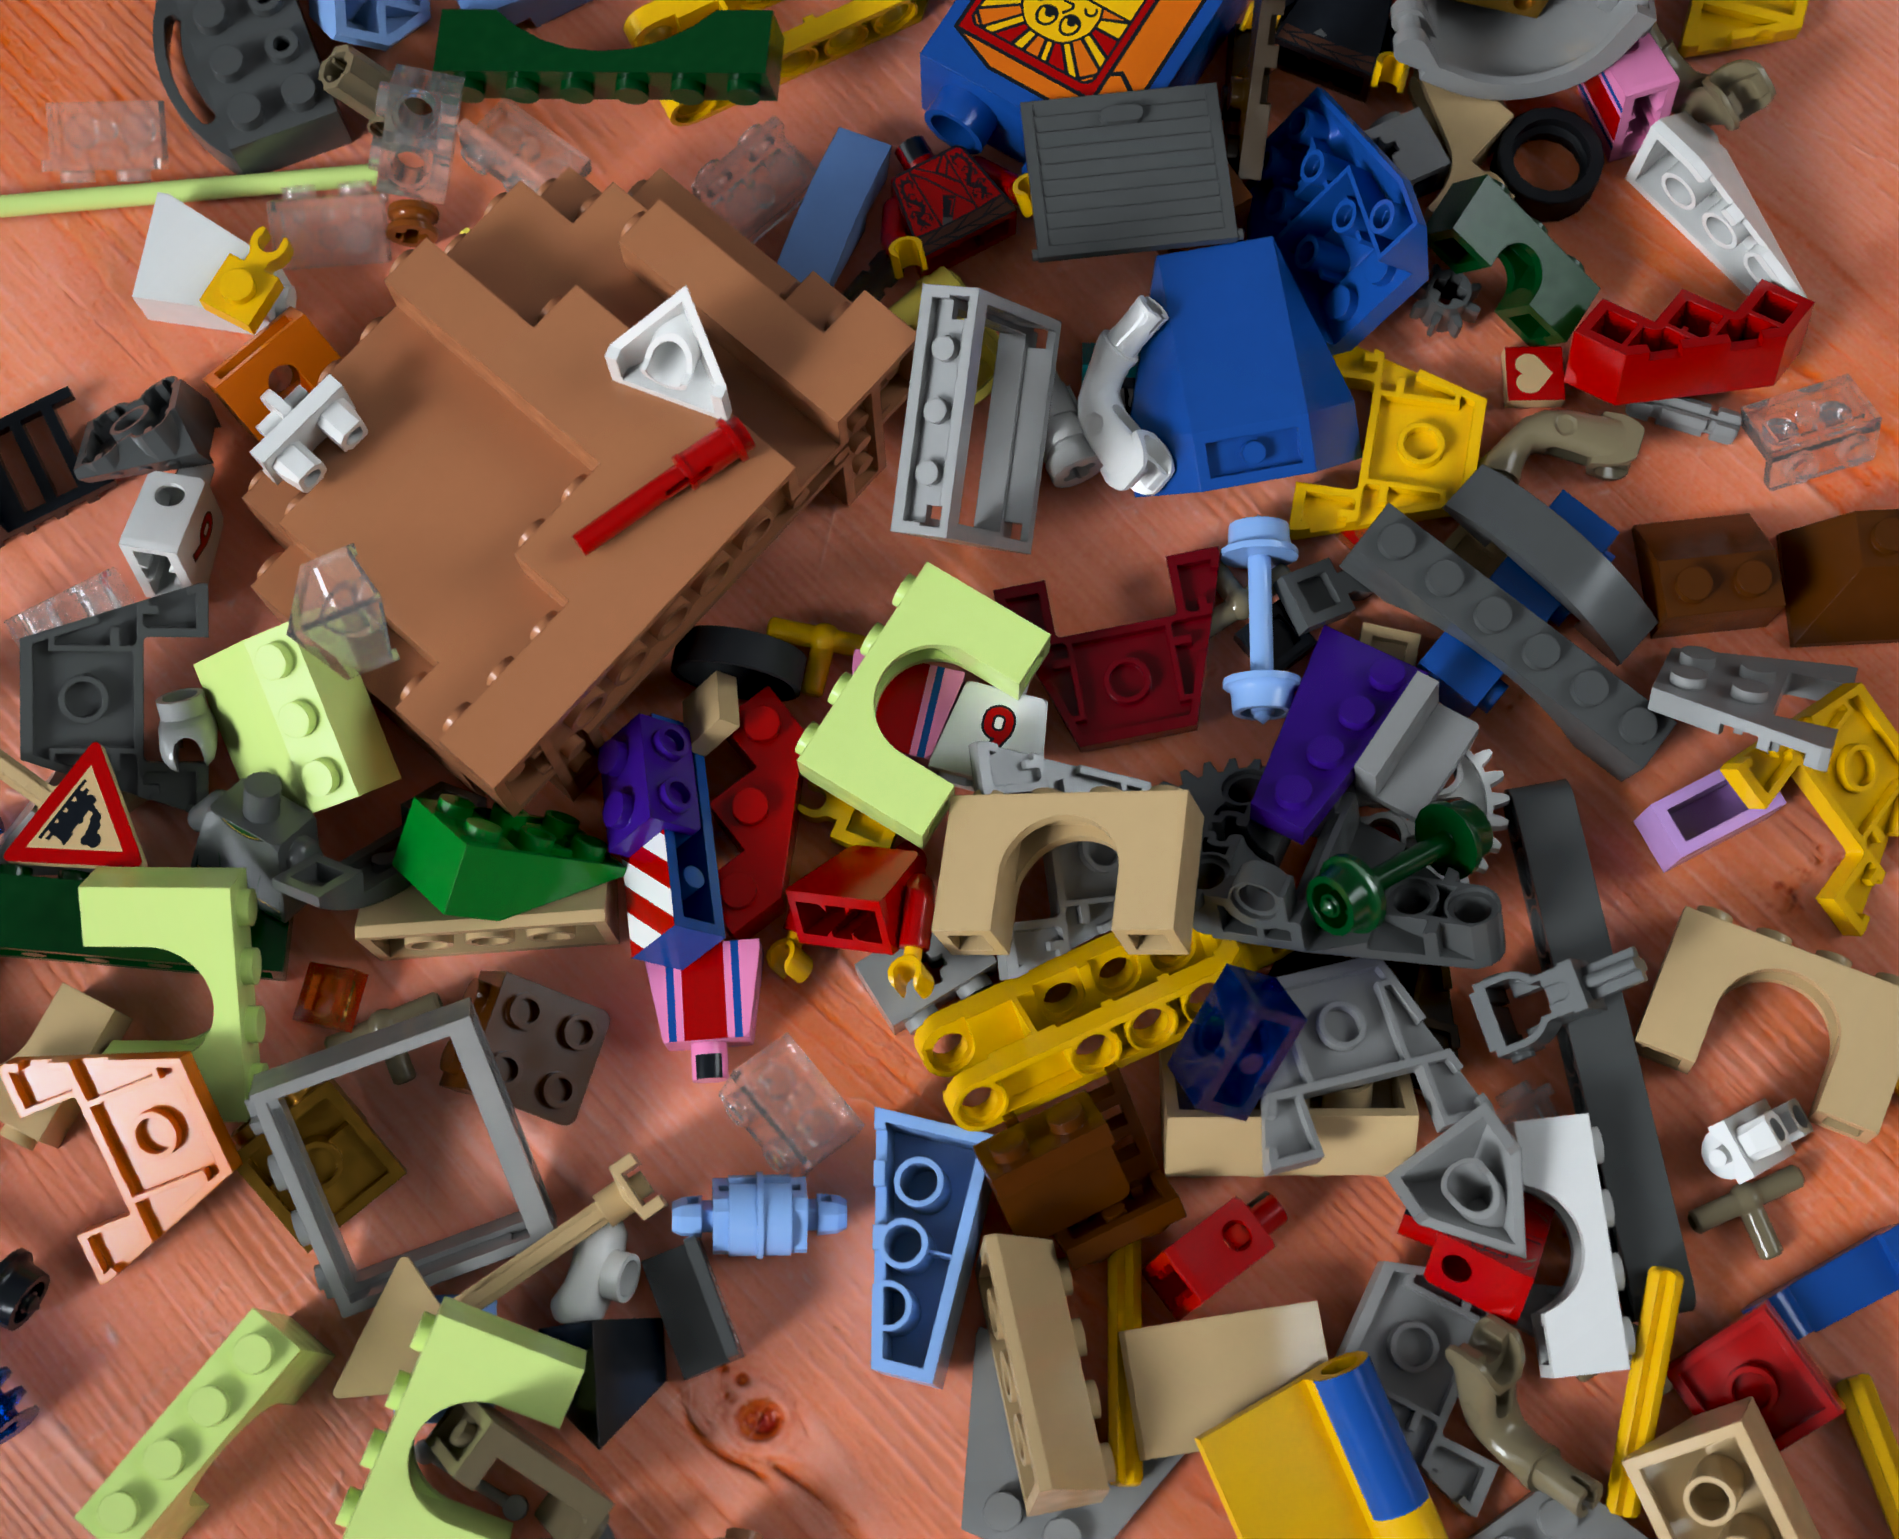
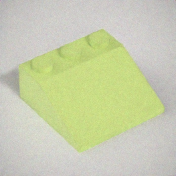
M334 608L288 621L244 639L193 664L239 780L247 778V776L256 772L274 774L281 780L282 796L315 813L402 779Z

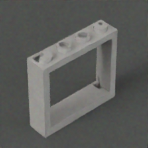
M923 283L891 532L975 548L1031 554L1062 325L1061 321L981 288ZM987 327L998 331L999 339L974 527L959 524L984 328ZM1034 328L1048 331L1046 349L1036 348L1038 333L1034 332ZM932 506L942 507L940 520L931 518ZM1012 523L1022 524L1020 540L1011 539Z
M471 997L254 1075L249 1099L244 1100L251 1117L249 1125L256 1136L265 1133L273 1152L267 1158L272 1179L280 1192L286 1189L289 1190L296 1210L291 1211V1219L296 1236L303 1247L312 1245L319 1264L314 1266L319 1290H324L327 1299L334 1297L342 1318L376 1306L401 1257L407 1256L413 1261L430 1287L517 1255L557 1228V1215ZM450 1036L519 1211L357 1271L284 1096Z

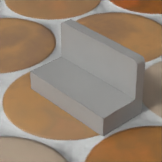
M1417 671L1354 765L1355 791L1415 822L1419 811L1435 801L1479 733L1478 723L1440 704L1439 681Z

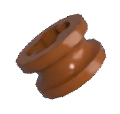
M403 199L389 204L387 215L393 221L386 228V235L389 240L408 247H417L426 237L431 242L436 243L438 230L433 225L439 220V211L434 205L414 199Z

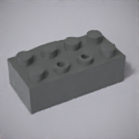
M156 0L153 18V46L160 79L169 99L190 133L206 151L237 175L272 172L352 143L336 98L324 91L323 83L318 80L322 61L299 0ZM175 20L181 21L182 51L189 75L200 96L215 114V119L210 124L201 123L183 100L174 81L171 70L170 49Z

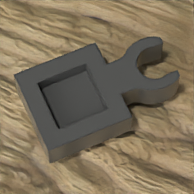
M1329 558L1282 575L1273 584L1299 636L1346 618L1356 609L1352 601H1362L1373 594L1372 591L1343 569L1337 573Z

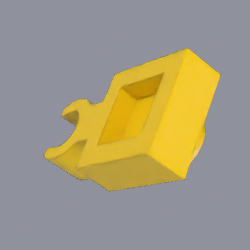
M264 226L259 227L253 233L249 243L250 252L245 260L229 253L199 299L205 310L254 335L284 289L280 279L273 274L275 271L285 267L292 259L294 249L286 237L283 238L277 250L264 252L265 246L272 238Z
M808 781V788L823 794L826 801L822 807L815 810L798 804V812L803 819L809 822L821 823L829 821L834 823L835 826L830 835L831 842L846 848L855 845L893 848L898 834Z

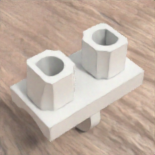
M328 374L310 393L301 385H298L284 399L271 389H267L260 396V400L270 410V413L255 427L264 438L250 451V454L262 466L263 472L277 485L284 480L300 491L309 493L324 478L327 471L324 463L312 451L326 437L330 438L344 452L352 450L368 434V429L355 411L356 408L343 385L332 375Z
M1766 1098L1708 1127L1710 1132L1706 1134L1702 1142L1701 1154L1705 1165L1713 1174L1724 1179H1736L1740 1185L1794 1155L1796 1152L1791 1142L1813 1132V1127L1795 1098L1771 1109Z

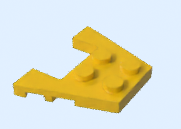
M1356 346L1351 351L1332 355L1348 388L1370 391L1373 395L1359 482L1355 489L1296 482L1289 520L1290 539L1297 540L1337 534L1341 531L1368 529L1388 503L1414 522L1449 517L1450 515L1442 507L1477 470L1487 399L1422 369L1416 373L1385 359V353L1374 348V353Z
M1861 682L1843 683L1791 718L1838 729L1827 772L1804 766L1805 753L1780 745L1779 752L1771 750L1765 752L1756 748L1757 742L1725 762L1719 769L1748 809H1767L1789 777L1793 778L1845 849V857L1815 899L1843 936L1862 937L1866 931L1870 916L1862 914L1870 890L1875 884H1882L1886 874L1880 862L1889 836L1899 837V734Z

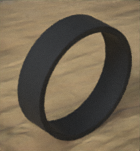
M699 625L694 626L675 646L671 672L680 680L698 687L718 670L736 677L738 699L749 700L769 686L780 701L783 702L800 696L807 657L797 647L769 635L740 628Z

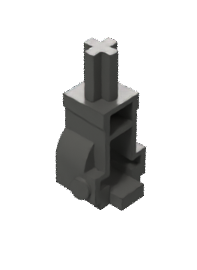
M1632 946L1593 963L1586 960L1568 958L1556 963V967L1537 975L1508 971L1491 975L1473 984L1474 993L1469 994L1490 1053H1497L1498 1058L1511 1059L1513 1064L1536 1056L1535 1052L1545 1049V1045L1553 1040L1562 1025L1584 1016L1592 1017L1607 1011L1608 1009L1603 998L1648 981L1645 972L1648 968L1644 958H1640L1636 947ZM1511 988L1514 998L1521 999L1545 989L1552 1013L1542 1016L1539 1025L1526 1029L1528 1037L1523 1039L1522 1035L1518 1034L1509 1008L1503 1007L1510 1003L1505 990Z

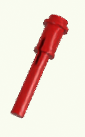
M735 415L727 421L719 418L715 421L716 429L681 453L671 457L674 463L672 467L574 533L572 538L585 556L589 555L687 486H690L695 491L700 488L701 484L737 459L743 463L749 459L748 452L754 449L756 444L743 423Z

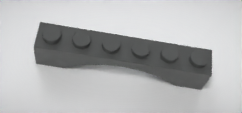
M1390 503L1385 506L1339 565L1340 568L1383 601L1437 626L1491 662L1518 684L1546 711L1574 747L1620 782L1644 769L1677 724L1675 720L1668 716L1648 710L1649 700Z

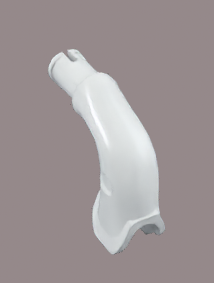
M1140 295L1135 300L1129 310L1111 330H1103L1099 335L1078 396V420L1086 440L1103 464L1100 472L1105 482L1118 491H1125L1131 488L1142 495L1154 496L1173 476L1175 472L1174 461L1167 446L1154 433L1141 429L1131 418L1123 405L1120 394L1127 373L1139 360L1137 354L1154 333L1169 319L1168 314L1158 302L1151 297H1144V295Z

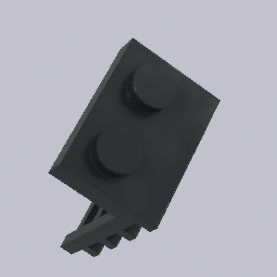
M68 386L0 418V436L12 431L46 503L30 511L27 510L0 454V548L5 546L4 540L21 532L28 535L37 530L35 525L53 516L59 520L69 515L67 509L84 501L91 504L100 499L98 494L117 485L115 479L93 483L80 481L73 471L78 453L56 410L76 400ZM41 416H44L78 486L60 496L25 426L26 423Z

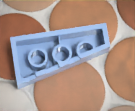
M874 1106L876 1160H874L873 1186L875 1187V1224H873L872 1249L874 1250V1284H872L871 1369L883 1375L943 1390L992 1193V1188L972 1146L994 1135L981 1131H967L959 1126Z

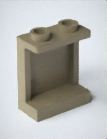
M464 1402L450 1406L425 1439L427 1445L452 1478L472 1491L475 1490L490 1467L499 1458L549 1492L536 1509L535 1517L553 1539H599L606 1529L609 1521V1512L615 1504L580 1466L488 1403Z

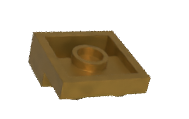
M334 1079L284 1096L339 1228L407 1174L406 1168L371 1128L363 1113ZM250 1118L248 1122H244L231 1134V1138L236 1142L235 1148L243 1162L237 1171L300 1244L291 1219V1211L296 1210L295 1204L288 1189L281 1192L277 1189L267 1160L268 1156L272 1155L273 1152L265 1133L258 1136L254 1134L249 1125ZM311 1244L303 1247L307 1253L313 1249Z

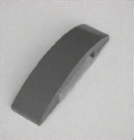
M1482 464L1442 507L1446 513L1484 547L1493 542L1579 620L1574 625V628L1617 667L1623 663L1658 623L1636 590L1594 545L1546 504L1497 471Z
M442 781L414 796L438 800L441 794H452L471 801L475 806L487 808L486 797ZM414 797L401 804L402 825L340 862L315 853L273 877V890L327 910L363 908L401 893L412 884L392 865Z

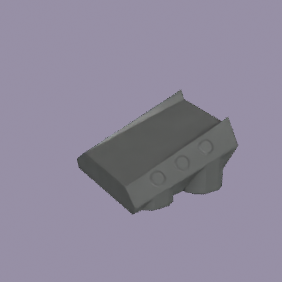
M169 376L153 384L139 399L130 403H119L104 411L96 419L87 422L73 471L78 480L93 483L144 475L153 471L163 472L214 464L210 456L214 429L221 427L208 399L182 379L179 380L176 376Z

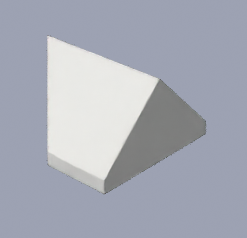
M687 285L609 345L605 359L613 381L717 419L722 418L727 421L730 418L732 408L727 386Z

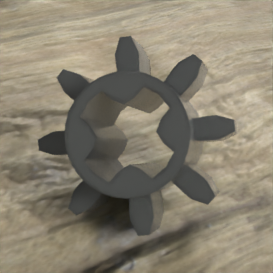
M1434 264L1429 274V283L1425 282L1412 294L1418 301L1413 304L1409 316L1411 319L1421 318L1423 324L1427 327V336L1431 337L1435 332L1449 331L1453 338H1457L1462 328V320L1475 323L1481 308L1472 302L1478 297L1482 286L1480 283L1471 284L1463 273L1456 274L1452 269L1442 270L1438 264ZM1441 298L1449 299L1451 301L1450 304L1441 303Z

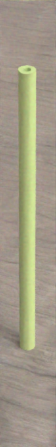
M379 163L5 194L0 195V218L155 205L157 192L170 194L181 202L382 186V171Z

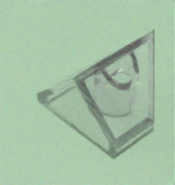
M354 543L300 565L286 634L346 680L400 660L397 649H391L382 597L355 559L358 553Z

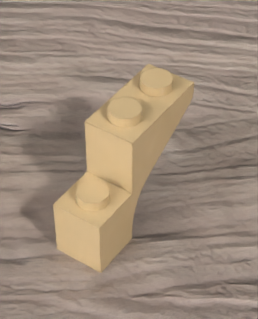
M1414 68L1413 76L1407 88L1408 95L1414 109L1417 107L1421 108L1451 162L1442 191L1427 207L1424 214L1427 224L1453 183L1488 174L1491 178L1498 180L1506 186L1505 182L1498 175L1491 171H1483L1479 167L1495 151L1502 132L1512 122L1514 114L1507 109L1503 100H1486L1463 96L1419 80V71ZM1510 192L1511 198L1514 200L1515 196Z

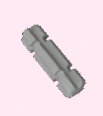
M1689 397L1626 404L1625 413L1630 417L1643 421L1653 417L1656 418L1655 424L1698 437L1704 432L1709 434L1708 440L1725 445L1732 444L1737 437L1742 415L1737 411L1719 407L1717 412L1711 410L1712 404Z

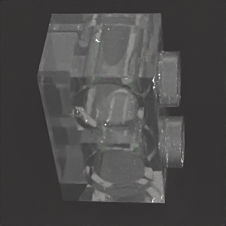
M396 64L390 83L380 81L375 115L385 117L383 137L373 135L368 169L378 171L376 191L444 205L451 180L465 83L464 77ZM409 98H420L430 105L433 112L426 115L415 114L407 108L404 101ZM402 152L415 153L423 160L425 165L419 168L408 167L400 161L398 154Z
M113 566L3 622L20 650V638L133 604L136 603V600L118 568Z

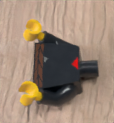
M1286 0L1284 15H1277L1275 44L1279 45L1276 68L1363 103H1366L1371 87L1377 88L1379 82L1392 83L1397 87L1396 92L1403 93L1410 66L1400 63L1394 57L1393 36L1396 31L1392 28L1391 16L1389 15L1393 0ZM1254 1L1250 3L1239 28L1243 32L1246 29H1252Z

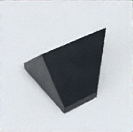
M662 1318L589 1320L538 1329L540 1333L587 1351L585 1371L565 1416L599 1450L668 1381L665 1332Z

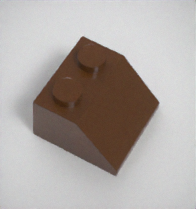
M1749 513L1639 524L1632 527L1644 602L1658 621L1656 626L1650 631L1651 639L1766 627L1786 606L1776 549Z

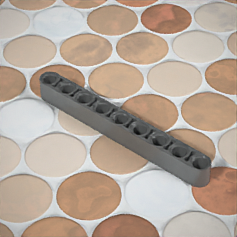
M1566 779L1505 790L1504 794L1509 795L1510 800L1508 805L1504 806V815L1509 820L1507 829L1541 972L1556 967V963L1568 958L1586 960L1593 963L1612 955L1613 952L1573 790ZM1621 991L1603 998L1608 1009L1607 1011L1592 1017L1584 1016L1562 1025L1557 1033V1039L1575 1114L1589 1113L1591 1127L1597 1126L1601 1132L1604 1145V1162L1597 1164L1601 1189H1608L1610 1192L1615 1214L1614 1226L1607 1227L1611 1253L1617 1252L1620 1255L1625 1273V1288L1622 1291H1618V1295L1625 1315L1630 1318L1631 1322H1637L1640 1317L1647 1274L1651 1266H1664L1682 1273L1684 1284L1678 1314L1693 1311L1696 1305V1296L1633 1033Z

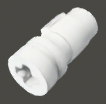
M1055 370L1043 462L1046 464L1045 468L1054 486L1066 488L1078 485L1092 478L1100 472L1103 464L1093 452L1084 436L1078 420V401L1070 385L1066 386Z

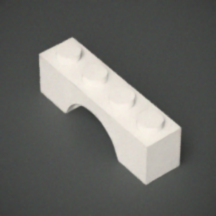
M1589 1113L1515 1121L1506 1124L1505 1127L1522 1149L1523 1192L1537 1197L1555 1209L1554 1212L1565 1227L1570 1243V1267L1562 1288L1549 1303L1531 1313L1540 1377L1555 1379L1629 1370L1628 1355L1635 1353V1334L1630 1318L1621 1314L1618 1291H1622L1625 1288V1273L1620 1255L1617 1252L1611 1253L1607 1227L1614 1226L1615 1214L1610 1192L1608 1189H1601L1597 1164L1604 1162V1145L1601 1132L1597 1126L1591 1127Z

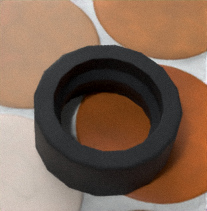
M1557 107L1534 108L1515 117L1502 132L1494 152L1490 171L1498 175L1505 182L1509 192L1515 196L1514 201L1530 217L1540 222L1561 221L1576 214L1591 198L1600 179L1605 162L1602 142L1592 125L1576 113ZM1533 140H1548L1558 143L1570 151L1579 164L1578 178L1571 187L1564 190L1547 191L1534 187L1520 176L1514 166L1516 150L1522 144Z

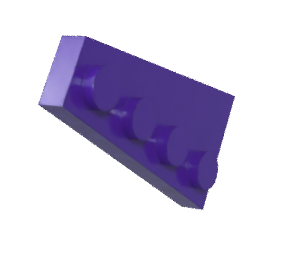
M1324 625L1251 801L1250 819L1304 845L1355 780L1354 765L1416 672L1420 671L1428 675V672Z

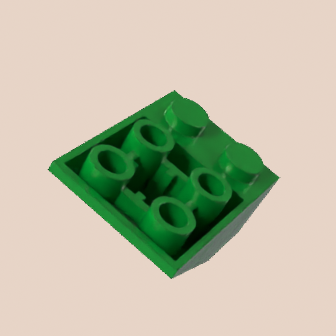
M441 794L438 800L413 798L392 865L443 915L490 921H501L623 877L627 868L607 852V843L587 835L579 828L580 821L569 814L547 810L543 817L530 815L522 809L513 818L496 802L493 803L492 809L478 807L471 801L452 794Z

